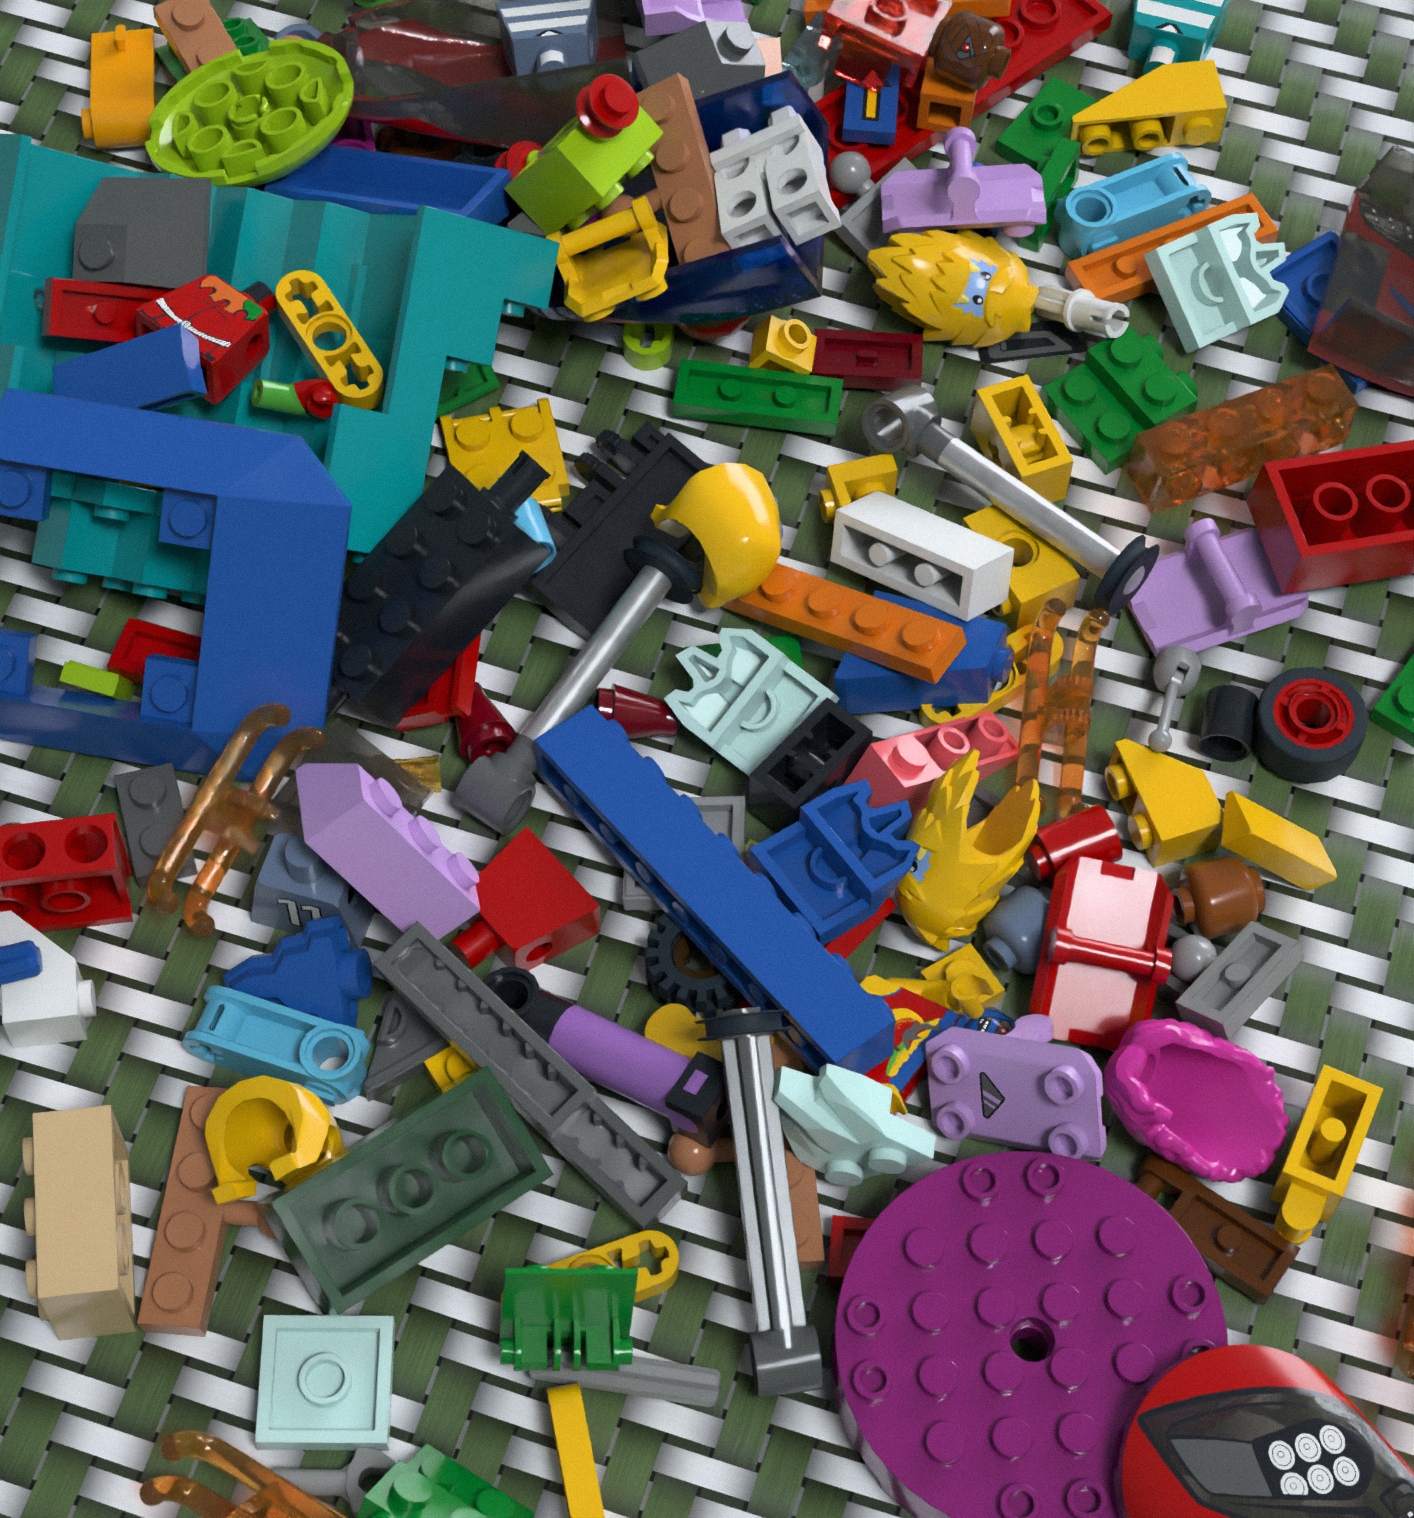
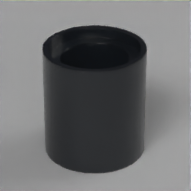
M1220 685L1210 689L1207 693L1198 739L1199 750L1212 759L1224 762H1237L1246 759L1250 754L1255 715L1259 702L1258 697L1248 689L1234 685Z

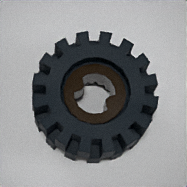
M664 914L657 920V931L651 929L645 949L646 982L648 987L652 986V997L658 1004L664 999L666 1000V1005L681 1004L687 1007L695 1017L696 1012L705 1011L706 1019L717 1017V1009L722 1008L723 1011L733 1010L736 1005V999L742 1001L744 999L743 995L711 961L710 970L699 972L687 967L691 951L695 953L699 948L673 920H670Z

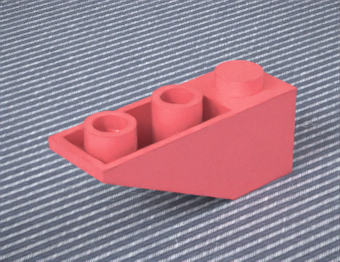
M988 711L970 718H959L870 744L843 785L867 779L872 789L868 807L879 808L908 799L912 822L918 811L924 808L932 783L947 770L954 759L958 760L971 749L980 751L976 770L980 772L979 783L1021 758L1025 751L1009 733L1006 725L992 711Z

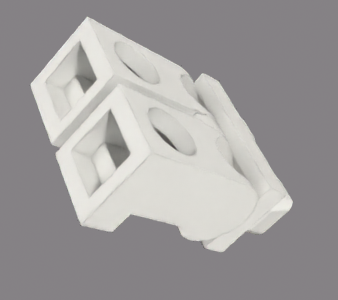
M789 105L772 112L768 119L769 127L752 135L748 129L736 128L721 136V149L709 154L711 165L716 171L714 173L721 234L745 269L789 250L788 234L796 246L842 226L839 212L832 202L828 188L822 149L800 114H797L793 107Z

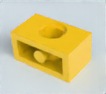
M994 504L963 518V527L1015 549L1013 563H1017L1021 567L1012 566L1008 600L992 608L996 616L1005 617L1014 632L1025 625L1039 623L1074 606L1080 575L1062 551Z

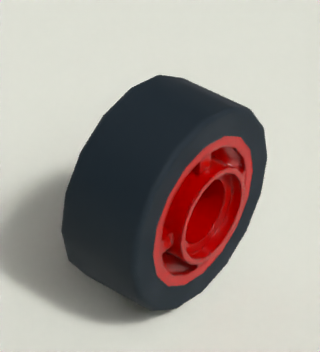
M1315 667L1290 669L1274 677L1261 693L1255 715V728L1252 739L1254 749L1267 767L1286 779L1302 783L1327 782L1345 773L1357 758L1365 739L1369 720L1365 702L1350 682L1334 672ZM1305 721L1312 723L1315 726H1317L1318 729L1306 727L1301 722Z

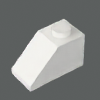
M12 911L0 912V947L26 940L33 941L40 948L43 970L38 976L1 985L2 1024L12 1047L21 1048L87 1040L86 1017L96 1016V996L93 981H83L75 958Z

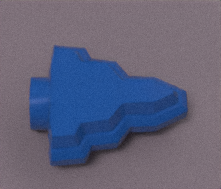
M339 914L308 920L303 932L282 937L273 953L250 956L223 974L224 987L334 1023L357 1028L359 999L369 998L371 994L373 967L369 953L365 948L352 949L346 924L342 922Z

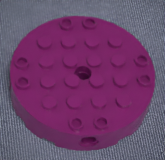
M1008 1151L980 1155L941 1168L914 1183L897 1196L879 1214L855 1250L843 1279L831 1329L830 1374L840 1419L856 1453H860L867 1466L881 1482V1488L902 1508L916 1518H1128L1122 1490V1462L1125 1443L1135 1414L1151 1389L1177 1365L1207 1350L1228 1346L1227 1327L1222 1303L1214 1280L1201 1254L1186 1232L1154 1199L1127 1180L1106 1169L1082 1160L1035 1151ZM1018 1339H1023L1024 1342H1028L1036 1347L1039 1354L1042 1355V1361L1028 1362L1019 1358L1012 1350L1010 1344L1017 1342ZM1223 1399L1181 1407L1144 1420V1423L1183 1477L1187 1474V1470L1183 1467L1166 1439L1168 1427L1178 1420L1221 1408ZM1220 1412L1180 1423L1172 1428L1169 1434L1210 1436Z

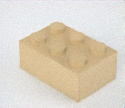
M111 1105L32 1113L33 1137L23 1138L22 1144L25 1173L27 1176L34 1177L35 1197L25 1198L24 1201L26 1232L28 1237H35L37 1259L26 1261V1284L29 1298L37 1299L41 1321L49 1320L59 1341L137 1332L129 1151Z

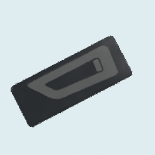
M1053 320L1031 323L1030 330L1027 333L1015 332L1007 340L991 346L978 348L982 364H993L1086 353L1088 345L1084 331H1071L1065 326V323Z

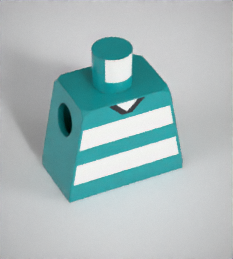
M1132 0L1127 55L1131 60L1145 63L1143 67L1144 75L1163 64L1205 60L1225 25L1231 0Z

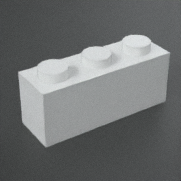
M877 490L836 510L830 561L967 622L1008 600L1015 549Z

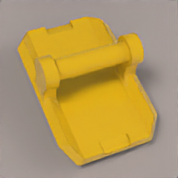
M646 196L633 200V207L564 235L559 230L546 236V239L560 243L556 264L565 282L564 305L580 317H583L585 322H593L606 317L615 310V304L633 297L637 301H645L660 295L668 288L664 279L669 262L667 226L656 221ZM639 228L643 230L631 236V240L606 250L602 247L585 255H576Z

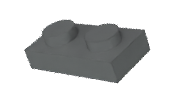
M173 762L114 775L139 888L198 875Z

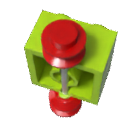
M600 75L593 80L591 85L583 88L576 98L577 116L565 124L543 148L531 141H519L513 144L508 151L502 153L495 161L494 168L511 170V181L504 187L505 191L546 235L557 232L565 225L572 231L576 230L597 209L602 211L622 193L624 188L621 183L627 176L630 179L636 176L655 157L649 148L664 132L641 108L637 95L630 84L617 75Z

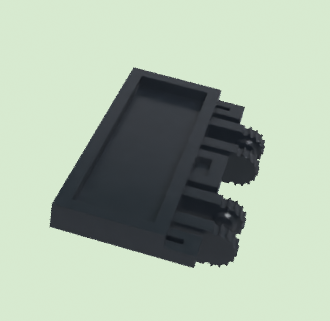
M648 421L642 425L630 440L647 454L646 457L624 438L622 439L619 434L610 431V429H604L595 439L600 452L628 476L625 480L604 462L599 461L598 457L588 452H583L574 461L575 470L579 473L578 475L587 480L588 485L567 506L562 515L579 529L578 531L556 513H553L550 508L548 509L545 505L543 506L539 503L554 545L560 551L551 563L534 573L522 588L587 642L636 578L622 556L625 549L634 548L632 544L634 536L644 535L665 543L678 553L694 536L690 530L689 534L680 538L668 534L655 527L650 515L656 504L668 506L692 476L701 470L710 468V466L669 432L666 435L662 434Z

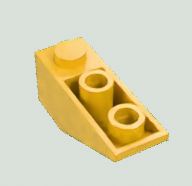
M1214 60L1172 63L1159 66L1072 116L1068 139L1081 143L1080 155L1091 156L1110 152L1147 151L1161 147L1198 146L1205 143L1219 142L1227 104Z

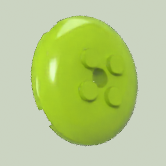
M304 39L269 41L270 50L244 57L240 49L223 54L203 64L181 79L160 100L148 120L152 132L149 141H145L147 152L153 164L161 173L174 174L185 178H207L212 180L211 185L254 188L287 176L316 157L335 138L343 126L351 109L354 96L353 78L346 61L333 48L316 41Z

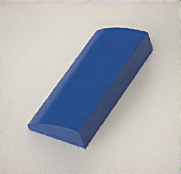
M328 145L301 168L268 183L264 187V191L293 200L327 201L375 214L416 215L418 205H425L496 225L513 211V198L504 189L511 181V170Z

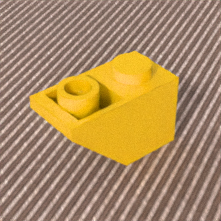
M1123 739L1116 741L1109 765L1105 768L1106 784L1113 799L1116 801L1122 800L1129 815L1128 829L1131 839L1138 850L1145 849L1153 868L1218 848L1222 838L1224 811L1205 772L1131 740Z

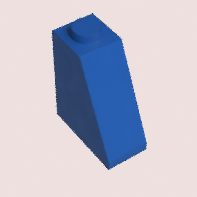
M875 590L874 597L962 627L967 644L936 684L845 652L834 675L835 693L839 698L837 705L849 714L921 709V704H933L932 708L957 706V704L988 703L997 682L1005 683L1013 665L1014 651L1007 648V630L1004 623L978 616L966 622L924 602Z

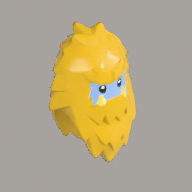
M958 229L956 234L940 230L923 231L922 234L899 233L889 237L887 242L889 246L868 251L866 257L868 267L877 278L876 283L872 285L875 293L882 300L893 306L892 311L924 328V341L951 340V346L972 344L973 348H983L1007 340L1015 332L1027 333L1030 330L1031 313L1035 309L1034 302L1039 293V288L1030 284L1028 270L1017 254L1004 249L993 237L984 238L971 229Z
M971 749L958 760L954 759L947 770L932 783L924 808L918 811L905 835V840H913L920 845V849L910 870L895 888V898L899 910L914 936L921 938L927 944L933 945L944 953L949 951V941L951 938L969 936L979 926L978 922L992 910L1000 898L999 892L1023 865V855L1038 828L1037 822L1040 812L1039 786L1037 780L1033 778L1028 780L1021 788L1017 785L1013 787L999 805L994 807L987 818L967 829L969 804L980 774L976 770L980 751L976 749Z

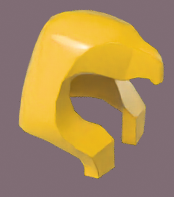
M722 463L699 471L687 481L668 506L656 504L650 515L656 528L677 538L689 534L690 530L700 541L704 550L705 565L703 587L701 593L697 594V598L708 609L720 608L727 602L749 595L756 590L772 572L781 553L780 517L777 502L763 473L746 464Z
M266 1075L239 1081L221 1094L212 1108L205 1125V1139L219 1185L211 1190L217 1205L256 1196L257 1180L249 1175V1167L256 1166L272 1172L275 1181L282 1180L286 1185H289L344 1149L340 1128L331 1111L315 1093L300 1084Z

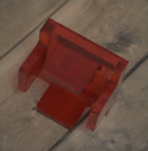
M834 0L826 12L821 26L823 32L817 46L828 50L835 36L841 38L843 45L833 69L834 73L875 93L881 92L892 64H898L909 69L903 86L913 89L928 61V50L933 34L942 18L948 16L953 2L950 0Z

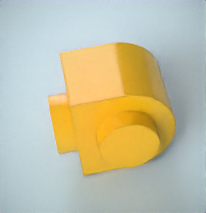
M770 315L753 332L748 367L809 375L812 372L817 336L812 335L809 328L800 320L791 319L786 321Z

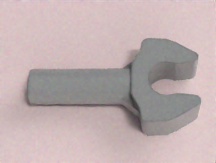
M359 1447L356 1449L352 1461L342 1469L274 1468L272 1474V1494L340 1496L351 1506L353 1517L356 1518L363 1498L368 1493L360 1488L363 1479L373 1474L384 1476L396 1463L393 1459L375 1448Z

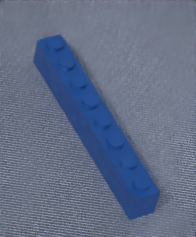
M591 704L534 739L537 770L542 780L753 1007H760L761 1011L790 1010L788 1013L781 1014L782 1027H791L792 1029L777 1033L817 1076L820 1074V1068L827 1063L865 1075L893 1055L896 1020L888 1004L876 994L870 996L857 983L854 972L848 962L838 953L830 954L816 940L815 932L807 919L798 912L792 914L778 900L777 893L766 876L760 872L753 874L740 860L739 853L732 841L723 833L715 834L707 826L694 801L686 794L679 796L666 783V778L659 765L649 756L643 758L631 746L625 730L616 720L610 719L607 721Z

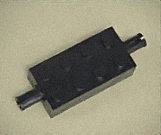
M524 450L519 453L518 458L489 490L485 486L480 489L450 463L343 582L326 723L351 698L395 728L410 708L421 700L434 682L447 671L458 656L473 642L551 555L516 522L519 518L515 514L516 511L542 482L551 476Z

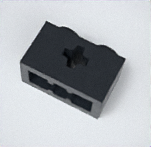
M827 697L750 774L748 809L778 832L799 821L801 806L833 788L843 786L869 745L872 744L873 731Z

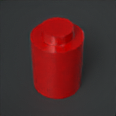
M1100 804L1037 829L1031 841L1032 845H1029L1025 852L1035 877L1038 880L1046 878L1052 886L1054 885L1057 872L1071 856H1081L1110 863L1117 862L1123 857L1122 845L1115 825L1107 811Z

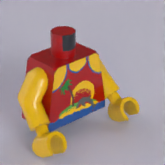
M964 971L954 981L895 977L883 979L877 975H868L861 982L860 986L870 996L876 994L888 1004L896 1020L893 1055L864 1075L893 1089L890 1114L896 1116L898 1112L902 1115L908 1113L905 1103L928 1074L925 1044L946 1029L955 1026L959 1015L953 1011L961 1008L966 1016L971 1019H979L983 1015L984 1008L976 996L981 994L990 996L993 995L994 990L980 971Z

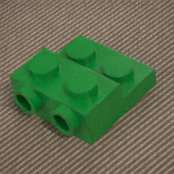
M1131 325L1127 327L1125 333L1116 339L1108 337L1087 349L1083 364L1044 385L1040 391V398L1045 408L1105 475L1192 425L1198 403L1197 387L1190 375L1184 371L1174 373L1164 363L1163 351L1156 338L1150 334L1140 336Z
M426 1443L407 1464L399 1460L364 1496L356 1518H534L536 1513Z

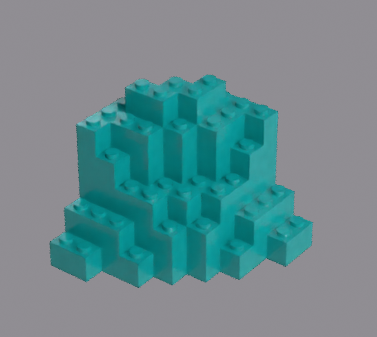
M0 134V403L7 388L54 395L53 365L119 344L42 336L45 278L72 279L75 223L102 178L185 177L167 173H141L31 144V136ZM211 185L206 275H216L240 292L254 282L260 281L265 283L276 297V286L286 274L297 270H307L318 274L324 280L380 364L383 371L384 396L381 402L372 410L334 403L332 416L326 419H319L314 416L303 417L254 407L251 402V394L254 383L258 378L285 384L320 378L281 319L277 307L275 311L269 314L270 349L267 356L221 402L214 406L201 396L155 412L301 436L353 504L347 550L353 551L352 562L361 563L422 495L444 370L467 374L469 364L492 366L501 314L524 317L525 308L548 310L560 243L425 205H418L416 215L375 214L327 201L293 200L248 187ZM301 293L293 296V301L299 300L303 303L308 311L309 319L315 316L312 298L305 299ZM327 331L317 336L314 344L322 350L333 351L343 346L346 338L338 332ZM351 362L345 366L348 385L355 384L360 390L368 387L367 381L360 382L351 369ZM54 469L49 518L42 522L38 521L31 563L53 567L52 579L87 585L88 574L104 576L102 587L129 591L133 594L167 599L168 588L182 590L181 601L205 605L211 550L158 542L163 492L119 484L118 479Z

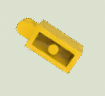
M1325 1064L1308 1096L1269 1199L1281 1204L1274 1222L1275 1232L1296 1246L1305 1243L1310 1238L1319 1220L1329 1223L1343 1198L1383 1092L1381 1087Z

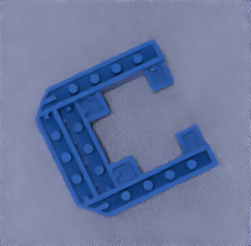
M7 388L0 403V515L40 522L48 519L54 469L164 487L158 542L211 550L199 661L154 653L149 655L145 661L141 703L34 685L33 676L38 633L0 627V739L152 766L173 762L175 770L255 784L263 781L325 735L353 504L304 439L299 435Z

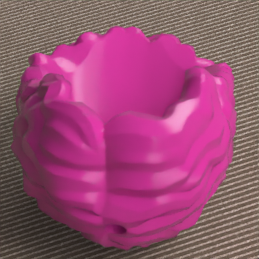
M1150 1019L1137 1021L1132 1027H1129L1121 1039L1118 1050L1109 1058L1104 1070L1105 1095L1112 1111L1121 1120L1124 1128L1132 1135L1135 1142L1152 1149L1153 1152L1158 1156H1163L1167 1161L1178 1164L1184 1171H1192L1196 1175L1206 1177L1213 1182L1216 1180L1227 1183L1241 1182L1245 1177L1254 1178L1260 1173H1265L1268 1168L1275 1164L1276 1152L1281 1151L1285 1145V1138L1287 1136L1285 1129L1289 1125L1290 1120L1288 1115L1285 1114L1282 1090L1274 1081L1275 1069L1272 1066L1265 1065L1247 1049L1241 1048L1221 1037H1216L1206 1029H1200L1195 1024L1189 1022H1178L1175 1019Z

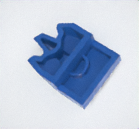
M867 779L833 788L800 807L799 821L749 849V863L757 872L767 877L773 885L779 900L792 914L798 912L807 919L815 932L816 940L822 946L872 917L908 873L920 849V845L913 840H899L909 830L912 820L908 799L879 808L868 807L872 789Z

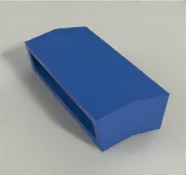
M181 323L52 366L54 395L155 412L207 395L200 364L198 338Z

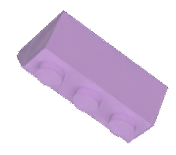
M305 763L295 770L304 842L403 933L418 921L439 940L481 911L476 889L479 876L472 863L460 852L453 855L441 843L437 831L425 817L419 815L414 818L402 806L397 792L385 779H373L359 764Z

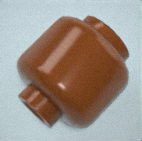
M1223 856L1187 865L1180 873L1178 888L1171 891L1174 898L1172 911L1179 924H1187L1194 935H1200L1208 940L1240 933L1250 921L1256 923L1258 913L1263 912L1265 908V891L1258 871L1252 866H1246L1241 859L1234 856Z

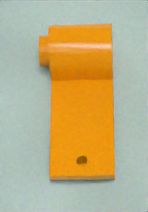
M117 25L115 32L92 33L90 108L81 109L85 140H94L97 150L145 146V141H149L152 132L148 120L157 106L154 30L150 28L126 31L125 25Z

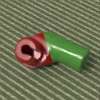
M258 378L254 383L251 394V402L254 407L303 417L314 416L319 419L331 417L334 403L339 404L332 383L322 378L289 384Z

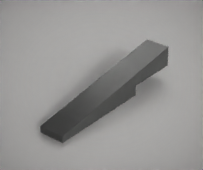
M416 921L373 963L374 969L475 1069L489 1066L512 1106L638 1232L651 1230L688 1192V1181L597 1096L596 1089L420 922Z

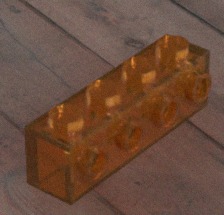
M1331 363L1136 434L1127 473L1150 512L1155 514L1255 477L1259 474L1264 462L1310 456L1346 443L1359 404Z

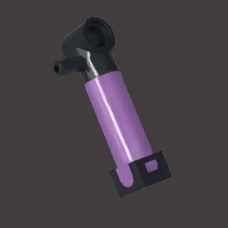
M515 966L504 967L492 972L483 981L509 1008L522 1006L514 1012L581 1076L669 1118L674 1132L710 1149L730 1120L723 1063L699 1051H697L693 1059L686 1057L539 987L535 976L526 969Z

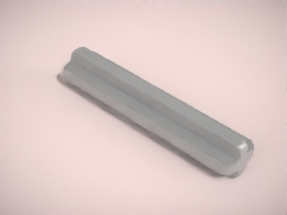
M547 1346V1370H529V1376L533 1380L564 1385L579 1382V1386L583 1388L704 1407L715 1406L721 1382L720 1372L717 1369L633 1356L632 1365H620L619 1371L586 1370L585 1348H581L580 1371H572L571 1346H561L560 1371H553L552 1346Z

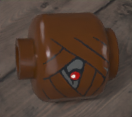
M961 10L951 18L943 17L939 22L930 42L928 56L934 59V69L938 75L969 89L979 90L989 82L991 77L997 80L1001 79L1008 66L1012 50L1004 47L1006 34L1000 24L967 10Z

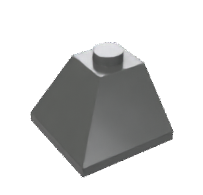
M704 20L637 51L631 58L643 90L676 73L688 79L707 147H721V136L736 128L748 129L751 135L759 131L766 64L748 22Z
M103 177L75 223L72 279L173 291L207 274L212 180L207 178Z

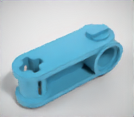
M1181 153L1167 154L1090 185L1078 187L1066 197L1059 199L1054 211V218L1060 225L1058 243L1068 256L1078 259L1202 212L1209 205L1212 193L1205 185L1197 184L1187 170L1188 161Z
M212 985L207 988L204 994L206 1006L194 1031L186 1032L182 1040V1045L188 1052L205 1062L252 1078L266 1075L300 1084L315 1093L324 1104L335 1107V1104H345L358 1096L363 1090V1084L368 1076L365 1060L370 1051L371 1044L365 1038L366 1033L364 1031L223 986ZM343 1057L347 1059L346 1063L339 1069L329 1071L320 1068L322 1063L329 1058Z

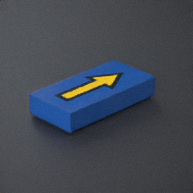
M850 48L842 141L886 145L895 144L902 52Z

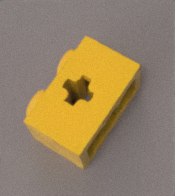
M1028 374L976 390L970 429L984 456L1051 503L1065 499L1074 460Z

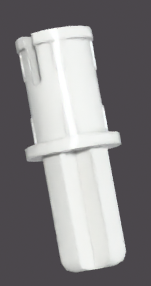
M1045 284L1039 287V293L1034 302L1039 316L1063 322L1069 330L1075 332L1087 329L1116 339L1125 333L1129 322L1112 318L1113 314L1130 317L1128 307L1121 303H1113L1095 298L1094 294L1086 289L1080 288L1075 291H1069Z

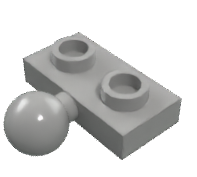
M846 151L838 154L832 160L829 167V179L834 188L839 192L856 194L860 199L840 216L842 226L834 229V231L868 266L866 258L868 251L889 246L887 244L888 239L891 235H894V233H883L881 185L895 171L918 169L905 157L875 184L870 179L871 168L867 159L858 152Z
M1250 921L1219 956H1217L1213 944L1205 937L1193 934L1179 938L1171 947V970L1180 980L1192 983L1175 1002L1180 1017L1187 1022L1229 1040L1304 959L1299 941L1253 921Z

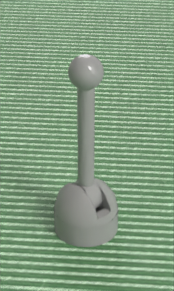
M1167 647L1156 657L1153 677L1157 689L1163 691L1165 697L1157 729L1151 732L1148 738V744L1155 752H1165L1170 748L1172 737L1168 731L1176 698L1186 696L1194 690L1199 681L1201 661L1196 653L1186 647ZM1177 667H1180L1186 671L1182 673L1176 669Z

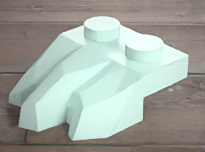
M1258 213L1232 214L1143 255L1186 354L1280 311L1290 290L1284 283L1273 280L1270 271L1286 261L1285 243L1261 244L1256 241L1254 234L1260 227Z
M721 628L718 638L722 651L717 658L693 645L675 655L692 677L693 688L689 692L675 689L664 700L687 729L750 777V774L827 697L835 703L838 702L839 698L752 629Z
M828 1063L820 1068L819 1076L808 1075L781 1066L775 1073L773 1100L780 1107L782 1130L798 1160L809 1167L825 1173L827 1181L841 1186H856L861 1184L863 1179L883 1173H902L906 1170V1167L932 1160L934 1157L936 1135L890 1114L893 1089L862 1074Z

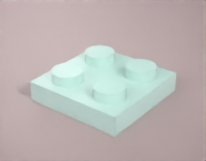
M264 1315L255 1434L257 1449L356 1450L359 1447L375 1448L379 1451H389L395 1342L394 1316Z

